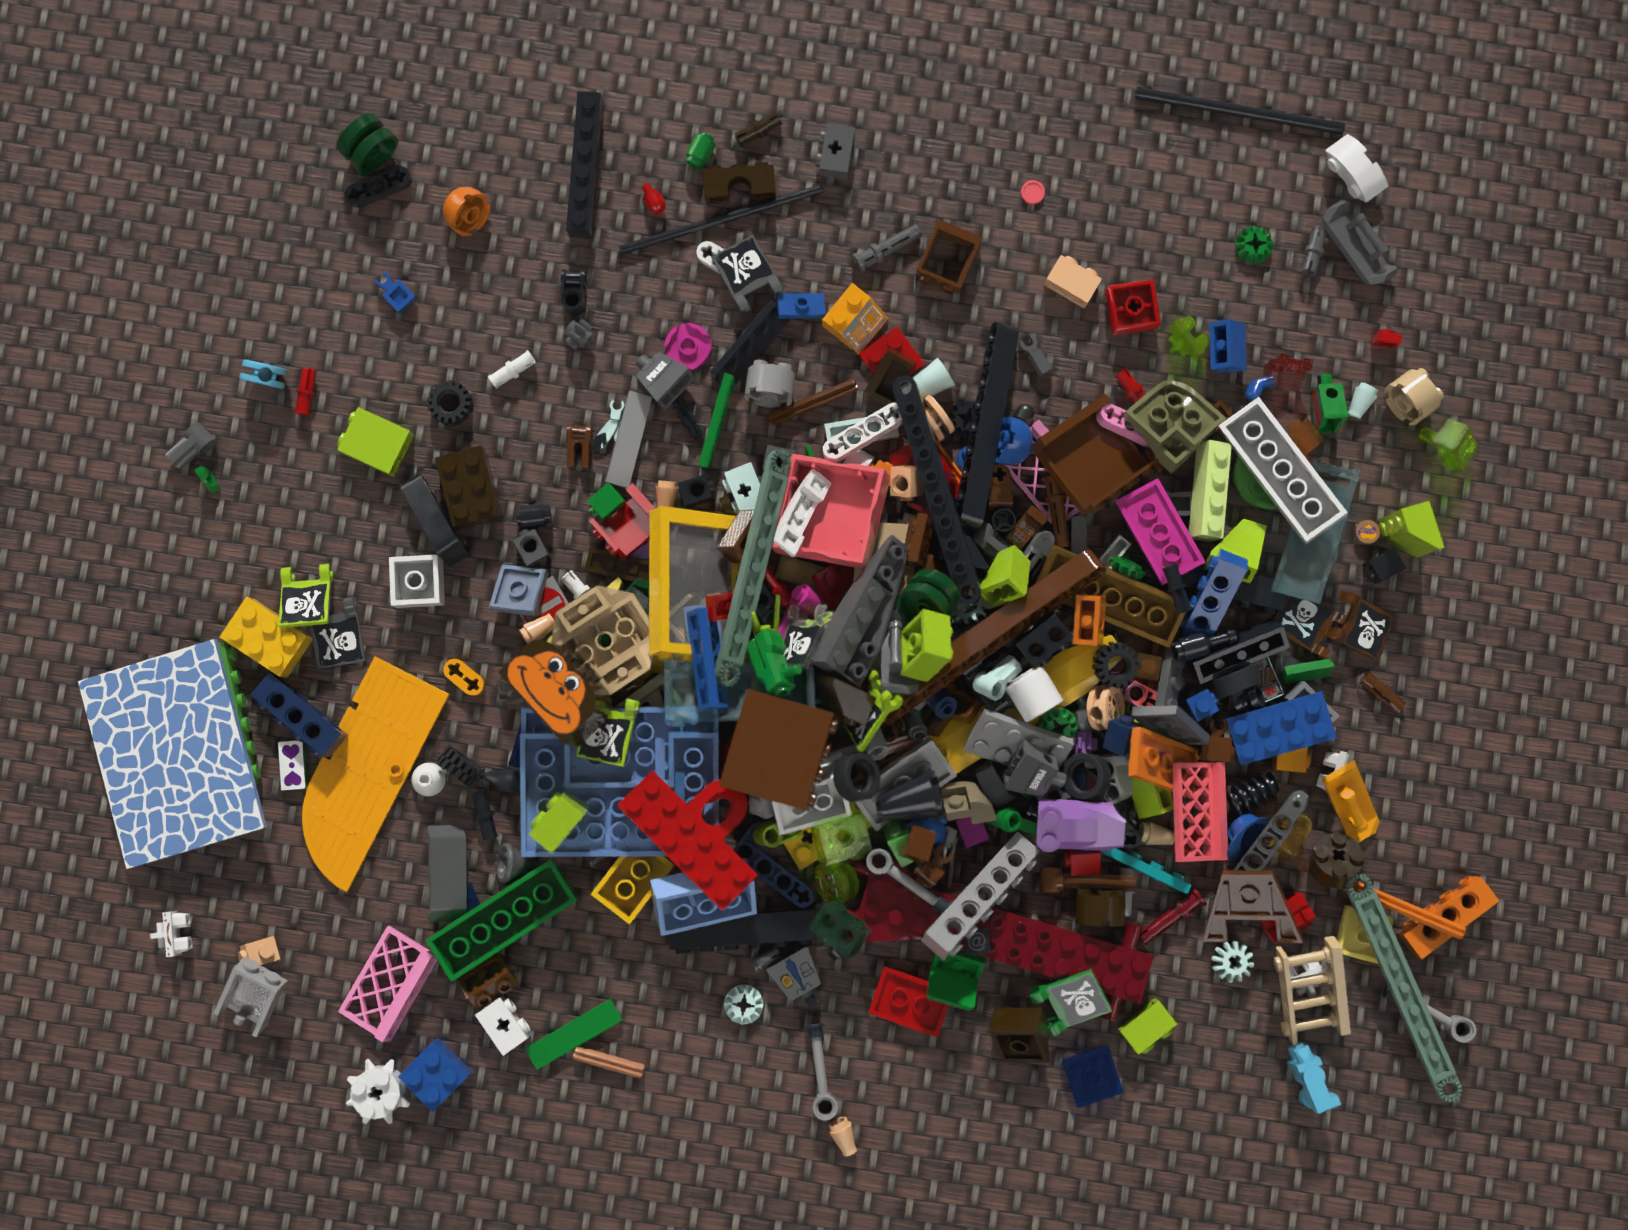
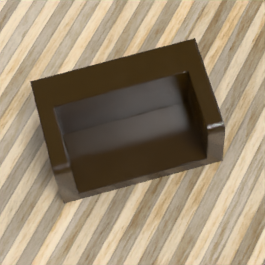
M889 348L864 392L886 405L891 404L895 398L893 392L895 380L903 375L908 376L915 361L894 348Z

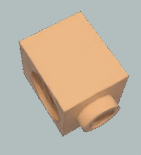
M901 465L891 467L890 496H899L900 501H914V497L924 495V489L916 466Z

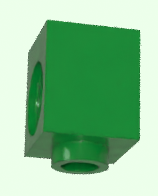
M609 482L587 500L591 506L588 508L589 512L597 520L601 517L604 521L626 503Z

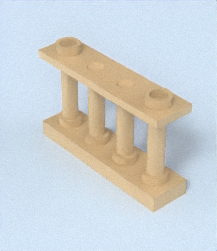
M1334 936L1324 937L1325 947L1322 948V951L1287 957L1281 946L1276 947L1277 957H1274L1273 960L1275 969L1279 972L1284 1015V1022H1281V1028L1284 1037L1288 1036L1293 1045H1298L1297 1032L1330 1025L1336 1027L1341 1036L1351 1034L1342 946ZM1323 960L1327 962V969L1323 973L1290 978L1289 967ZM1325 982L1329 984L1330 991H1327L1326 994L1293 1000L1292 989ZM1329 1004L1332 1008V1012L1328 1016L1295 1022V1010Z

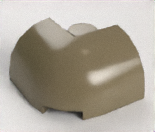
M960 781L944 784L940 787L944 802L942 803V808L946 812L947 821L970 817L971 823L977 824L996 820L991 800L976 782Z

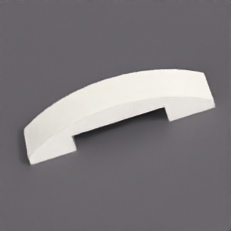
M814 468L808 473L790 500L781 517L774 537V543L792 557L796 555L804 539L802 534L817 504L824 500L832 484Z

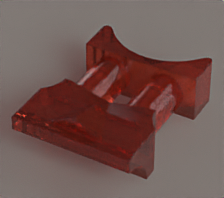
M1280 353L1275 359H1271L1264 365V369L1275 372L1285 370L1295 372V376L1305 377L1306 371H1312L1314 359L1304 358L1298 360L1289 358L1290 355Z

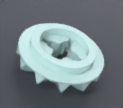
M738 985L732 988L726 995L724 1002L725 1012L733 1022L741 1025L752 1023L762 1013V996L756 988L750 985ZM744 994H746L747 1003L755 1005V1007L746 1008L744 1015H742L741 1007L733 1003L741 1002Z

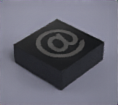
M987 927L978 928L969 940L966 937L964 938L965 955L991 953Z

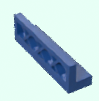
M697 608L686 612L699 711L728 708L726 686L717 684L715 666L720 650L717 621H708L707 608Z

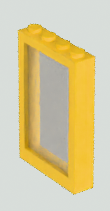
M659 506L650 511L649 655L658 656V660L663 661L680 658V662H693L686 612L697 608H706V596L734 592L736 576L739 573L741 563H731L716 547L736 516ZM727 619L717 621L720 646ZM747 651L745 653L744 661L748 660Z

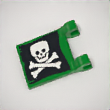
M1092 969L1048 985H1035L1031 987L1033 994L1030 995V998L1034 1005L1048 998L1057 1016L1047 1019L1049 1024L1048 1032L1051 1036L1060 1034L1067 1027L1112 1012V1008Z

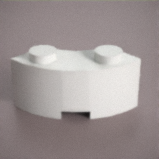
M1349 134L1325 150L1329 168L1344 180L1348 186V192L1353 198H1358L1367 203L1388 187L1387 180L1378 163L1372 164L1364 154L1367 149Z

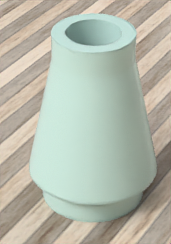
M1361 382L1359 387H1355L1348 415L1360 420L1377 399L1376 394L1378 390Z

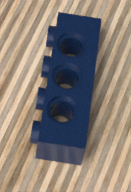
M269 672L250 694L256 699L254 703L257 707L265 712L269 710L274 715L272 719L282 727L286 725L292 730L290 734L299 742L304 740L310 745L308 750L319 758L321 756L330 758L348 736L347 733L274 673ZM282 695L284 698V703L280 708H278L276 705V700L279 696ZM297 711H300L302 719L296 723L294 715ZM318 726L320 728V734L317 738L314 739L312 736V730L314 727Z

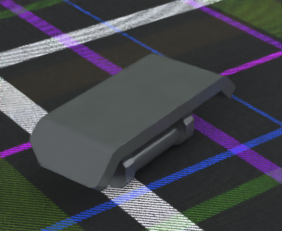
M1343 199L1329 207L1323 216L1324 228L1364 283L1374 285L1387 281L1397 274V267L1387 264L1381 256L1389 248L1382 243L1365 219L1364 213L1354 218L1350 213V201Z
M897 608L892 609L881 646V691L887 690L890 693L903 694L919 692V680L901 676L900 672L902 668L901 632L908 623L902 619Z
M454 825L428 826L426 832L429 840L428 921H454L465 915L467 910L465 831Z

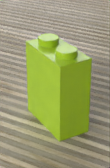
M358 407L356 412L353 411L348 419L349 426L346 432L342 433L338 439L337 446L339 447L337 450L350 458L395 477L414 438V434L410 430Z

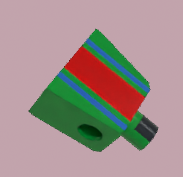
M1321 374L1317 376L1318 385L1310 397L1313 434L1337 433L1348 418L1343 385L1341 383H1333L1331 374Z

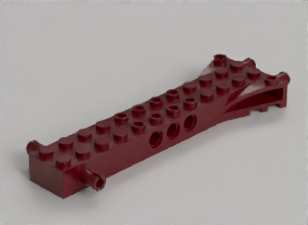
M876 854L873 857L872 863L876 868H883L886 865V858L882 854ZM851 856L848 857L847 863L857 866L854 867L846 864L845 871L865 876L866 879L859 908L855 910L835 903L833 910L843 914L832 911L831 919L834 918L852 924L853 928L849 942L922 939L926 931L939 918V913L932 909L933 906L921 897L914 900L913 897L916 894L910 889L905 892L903 890L904 885L888 873L875 874L869 870L866 861ZM892 858V862H894L892 865L915 881L917 877L905 866L901 867L899 862ZM927 885L923 886L938 898L941 896L946 901L951 900V904L958 897L939 891L934 886L931 889ZM996 907L991 908L993 913L985 922L980 920L976 924L977 928H988L991 952L976 955L1060 980L1092 969L1112 1008V1012L1101 1015L1104 1019L1116 1022L1121 1000L1124 1001L1126 999L1141 1004L1154 958L1153 955L1139 951L1136 948L1143 926L1127 922L1123 941L1116 944ZM963 910V914L966 917H973L971 912ZM948 927V928H947V930H948V932H949L950 934H952V935H957V934H958L957 931H956L954 928H952V927ZM963 939V940L960 942V944L963 945L960 950L965 951V948H964V939Z

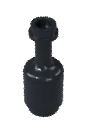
M1226 628L1224 633L1208 638L1200 632L1177 639L1176 642L1171 644V650L1177 662H1187L1207 656L1212 646L1226 642L1228 645H1232L1234 642H1237V635L1233 628Z

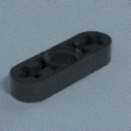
M395 166L350 185L345 191V198L352 207L362 208L407 189L412 183V176L405 167ZM401 173L404 176V181L401 183L398 180H396L398 178L397 174ZM388 177H389V179L392 181L391 183H392L393 187H391V188H390V184H389L388 181L386 180V178H388ZM378 181L385 184L384 190L380 193L372 190L373 184ZM364 187H367L371 196L368 197V195L365 193L366 190L364 189ZM356 191L361 194L358 201L353 198Z

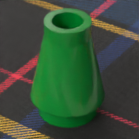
M1013 808L994 810L996 820L986 822L1006 832H1012L1020 827L1021 815Z

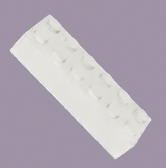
M1259 397L1219 425L1220 433L1228 443L1232 444L1233 450L1305 545L1346 517L1347 511Z

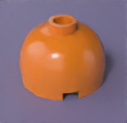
M459 187L453 190L445 199L443 217L447 225L461 236H470L473 234L471 231L476 226L480 230L487 221L490 213V205L487 204L489 199L477 189Z

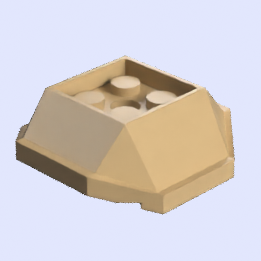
M596 586L556 612L551 643L564 646L573 653L575 651L578 652L586 660L584 665L589 670H595L601 676L602 680L600 682L605 686L610 695L651 670L654 656L649 655V616L634 593ZM604 634L610 635L612 639L609 647H605L601 643V638Z

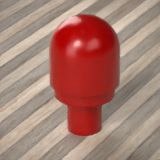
M650 183L644 184L641 188L645 193L643 199L648 210L655 215L663 213L666 209V202L658 190H653Z

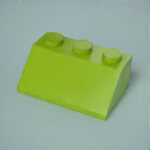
M1430 501L1400 509L1379 519L1380 533L1385 537L1386 542L1416 558L1444 548Z

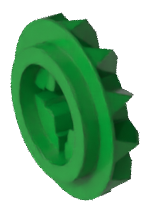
M1255 226L1244 228L1237 236L1235 242L1236 252L1239 257L1245 262L1252 264L1265 261L1271 255L1274 245L1271 234L1267 233L1264 227L1259 228ZM1254 236L1256 242L1262 244L1258 246L1256 253L1254 247L1248 244L1253 241Z
M1118 555L1116 557L1110 556L1108 560L1109 566L1133 579L1139 580L1145 575L1141 566Z
M1060 707L1046 711L1038 723L1039 728L1068 738H1074L1078 729L1074 714ZM1054 720L1063 725L1061 734L1056 729L1052 730L1055 728Z

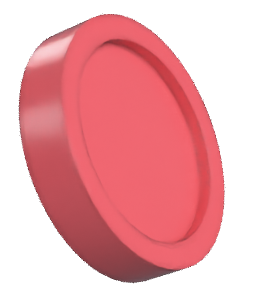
M1035 180L1026 182L1021 189L1022 199L1032 205L1041 202L1045 194L1043 185Z

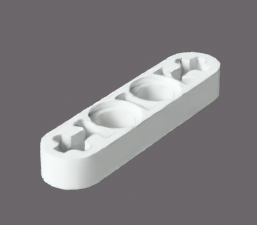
M897 403L888 404L825 442L823 446L825 460L838 463L901 426L903 422ZM890 412L899 413V417L897 419L894 416L890 418ZM872 422H877L881 425V429L877 432H871L867 427ZM852 434H857L861 440L857 444H851L847 438ZM829 448L838 449V454L830 453Z

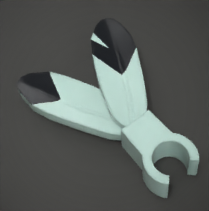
M614 400L610 402V420L594 439V450L597 451L604 448L612 436H614L616 441L621 415L625 406L623 401L621 402L622 407L619 410L613 408Z

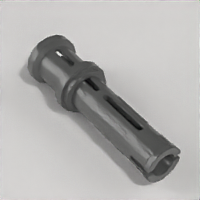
M913 224L911 227L878 245L872 243L865 251L859 254H852L854 264L860 273H864L865 269L873 264L882 263L885 256L921 238V231L916 224Z

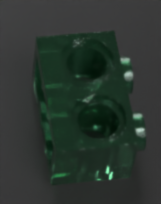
M835 901L824 904L809 927L810 930L845 958L856 955L872 931L866 927V923L862 919L852 916L847 912V908L843 904ZM830 915L834 918V925L830 922ZM848 930L853 933V940L849 937Z

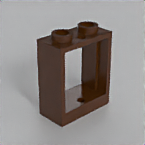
M939 219L917 268L916 277L926 285L935 284L941 287L940 289L947 294L953 295L956 293L959 295L983 237ZM939 237L971 250L957 283L925 270Z

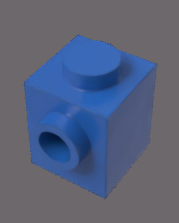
M1208 689L1201 690L1181 701L1188 716L1195 722L1219 711L1217 707L1219 701L1213 692H1209Z

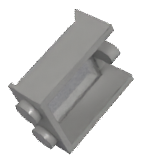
M244 957L232 969L213 1014L218 1016L226 1007L237 1012L233 1021L236 1025H243L247 1019L257 1023L252 1034L254 1037H257L269 1025V1019L288 980L262 967L256 961Z

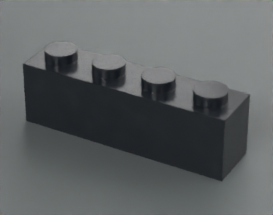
M1273 618L1236 633L1237 642H1234L1232 645H1228L1226 642L1212 646L1207 656L1187 661L1191 675L1202 684L1290 648L1284 626Z

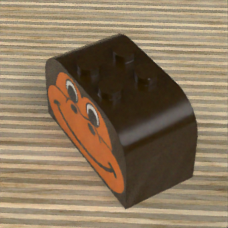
M544 640L529 642L498 672L563 744L580 747L606 721L610 714L612 706L611 697L608 690L600 682L602 680L601 676L595 670H589L584 665L586 660L578 652L575 651L573 653L564 646Z

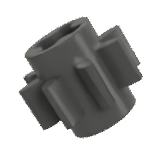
M583 319L579 323L573 320L564 332V335L568 337L566 339L567 344L575 350L578 346L583 349L586 348L594 336L590 332L592 329L591 325Z

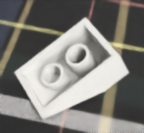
M837 761L821 766V768L825 769L821 783H816L814 792L818 793L814 807H810L809 811L772 801L780 835L852 816L849 801L843 799L834 786L833 770Z

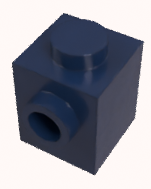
M1126 715L1109 720L1103 748L1120 756L1129 755L1132 728L1142 727L1143 725L1134 722L1132 717Z

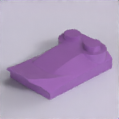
M1039 798L1036 847H1039L1041 850L1046 852H1053L1057 849L1110 851L1124 846L1125 819L1119 815L1113 803Z

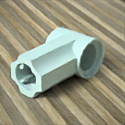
M1008 655L988 673L982 671L977 674L973 681L974 691L993 700H999L1005 693L1006 685L1022 671L1021 664L1015 657Z

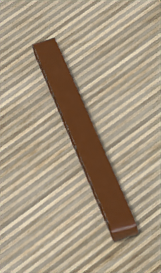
M1084 550L1029 588L1025 596L1010 601L951 642V648L953 649L951 661L940 669L928 682L919 680V692L911 694L891 693L893 697L890 701L897 694L900 695L903 703L898 709L890 712L884 722L892 723L1089 587L1105 574L1106 567L1091 550Z

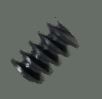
M1268 771L1266 777L1261 774L1258 775L1257 780L1250 778L1248 784L1240 782L1239 787L1233 785L1230 791L1226 789V800L1231 809L1241 816V808L1243 807L1248 813L1251 812L1250 804L1259 809L1260 800L1265 805H1269L1268 797L1277 802V794L1280 790L1275 776L1272 772Z

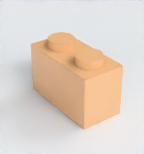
M1061 255L1044 285L1080 307L1085 308L1102 278L1098 277L1099 274L1096 271L1079 266L1074 258Z

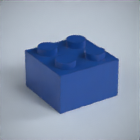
M438 1037L398 1078L434 1112L473 1071Z

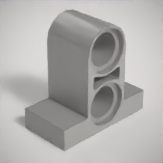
M1116 753L1098 755L1106 761L1111 773L1110 786L1106 793H1104V800L1107 803L1115 804L1130 798L1133 793L1132 780L1128 776L1130 754L1126 756H1120ZM1084 762L1086 769L1095 768L1092 763Z

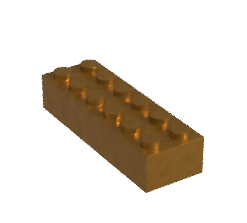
M1052 544L1036 583L1078 554ZM1106 567L1105 574L1099 580L1078 593L1106 595V622L1170 648L1185 613H1177L1171 593L1135 578L1133 579L1109 567ZM1076 596L1064 604L1075 608Z

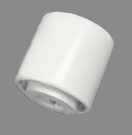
M1043 666L1038 669L1033 667L1010 681L1011 685L1006 687L1007 693L1025 723L1063 701Z

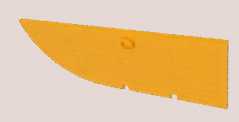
M376 656L373 658L352 701L359 704L357 709L348 707L338 726L348 736L333 753L331 759L322 756L308 784L302 808L303 834L311 858L321 873L332 884L346 893L359 872L450 695Z

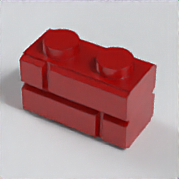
M1295 891L1285 897L1299 930L1303 931L1312 926L1311 921L1316 918V915L1308 905L1303 894ZM1257 920L1270 942L1276 943V920Z

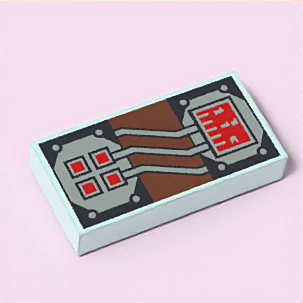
M1268 657L1249 664H1254L1261 679V682L1257 685L1263 692L1265 702L1284 695Z

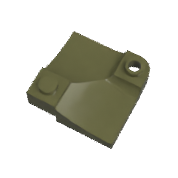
M1171 380L1159 383L1125 411L1123 416L1150 446L1155 455L1154 458H1157L1158 462L1171 474L1187 461L1188 457L1226 420L1225 416L1190 386Z

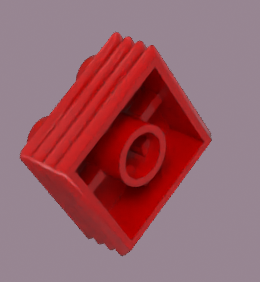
M1153 279L1110 285L1105 290L1113 335L1158 329L1161 325ZM1131 303H1133V306L1135 307L1138 306V309L1135 312H1132V310L1128 308Z

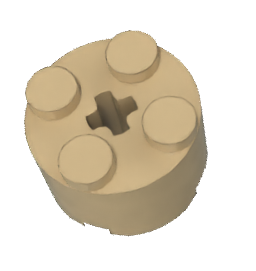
M1423 368L1408 370L1384 390V393L1388 392L1389 398L1386 399V402L1391 411L1400 420L1407 419L1411 421L1409 425L1418 424L1439 408L1441 400L1444 398L1443 392L1438 387H1435L1429 379V374Z

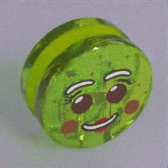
M833 857L818 865L814 871L815 887L822 899L828 904L839 906L857 895L859 890L858 877L853 867L845 859Z

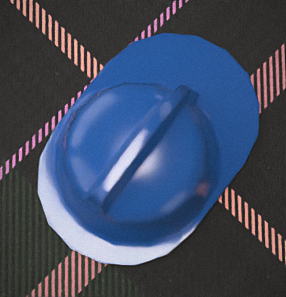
M1245 813L1236 818L1228 828V837L1231 840L1227 850L1228 860L1236 861L1243 857L1271 820L1267 817L1258 818L1250 813Z

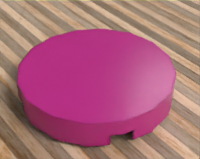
M685 323L674 327L667 334L665 353L668 357L687 366L689 370H696L709 360L712 352L711 339L707 331L701 326Z

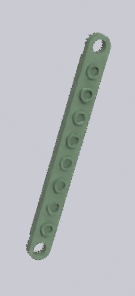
M773 450L767 456L715 666L716 682L720 686L731 687L739 680L740 668L743 665L753 625L751 612H756L788 482L787 476L789 468H791V456L785 450ZM780 456L782 459V465L780 468H778V466H776L777 464H775V460L777 459L776 457ZM726 668L730 670V677L727 681L723 677V672Z
M1358 873L1345 884L1346 892L1436 1095L1446 1102H1455L1462 1095V1085L1457 1078L1455 1069L1378 895L1372 886V882L1366 875ZM1356 879H1362L1364 882V888L1361 892H1355L1352 888V884ZM1450 1082L1453 1084L1454 1090L1450 1095H1445L1442 1091L1443 1085Z

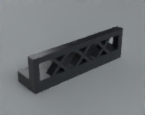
M773 300L769 301L711 369V378L719 385L722 384L724 373L735 377V386L748 371V368L753 365V362L762 355L790 322V319H778L777 304Z

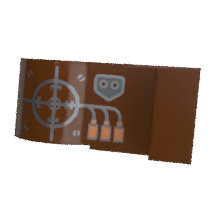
M1031 505L1004 541L1010 546L1015 545L1021 550L1049 518L1035 506Z

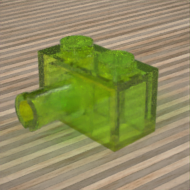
M1451 418L1447 419L1439 432L1426 426L1419 435L1420 441L1436 447L1442 465L1450 470L1458 469L1464 472L1479 449L1471 427Z

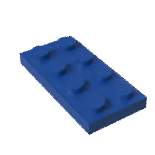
M1323 691L1226 719L1240 765L1337 739Z

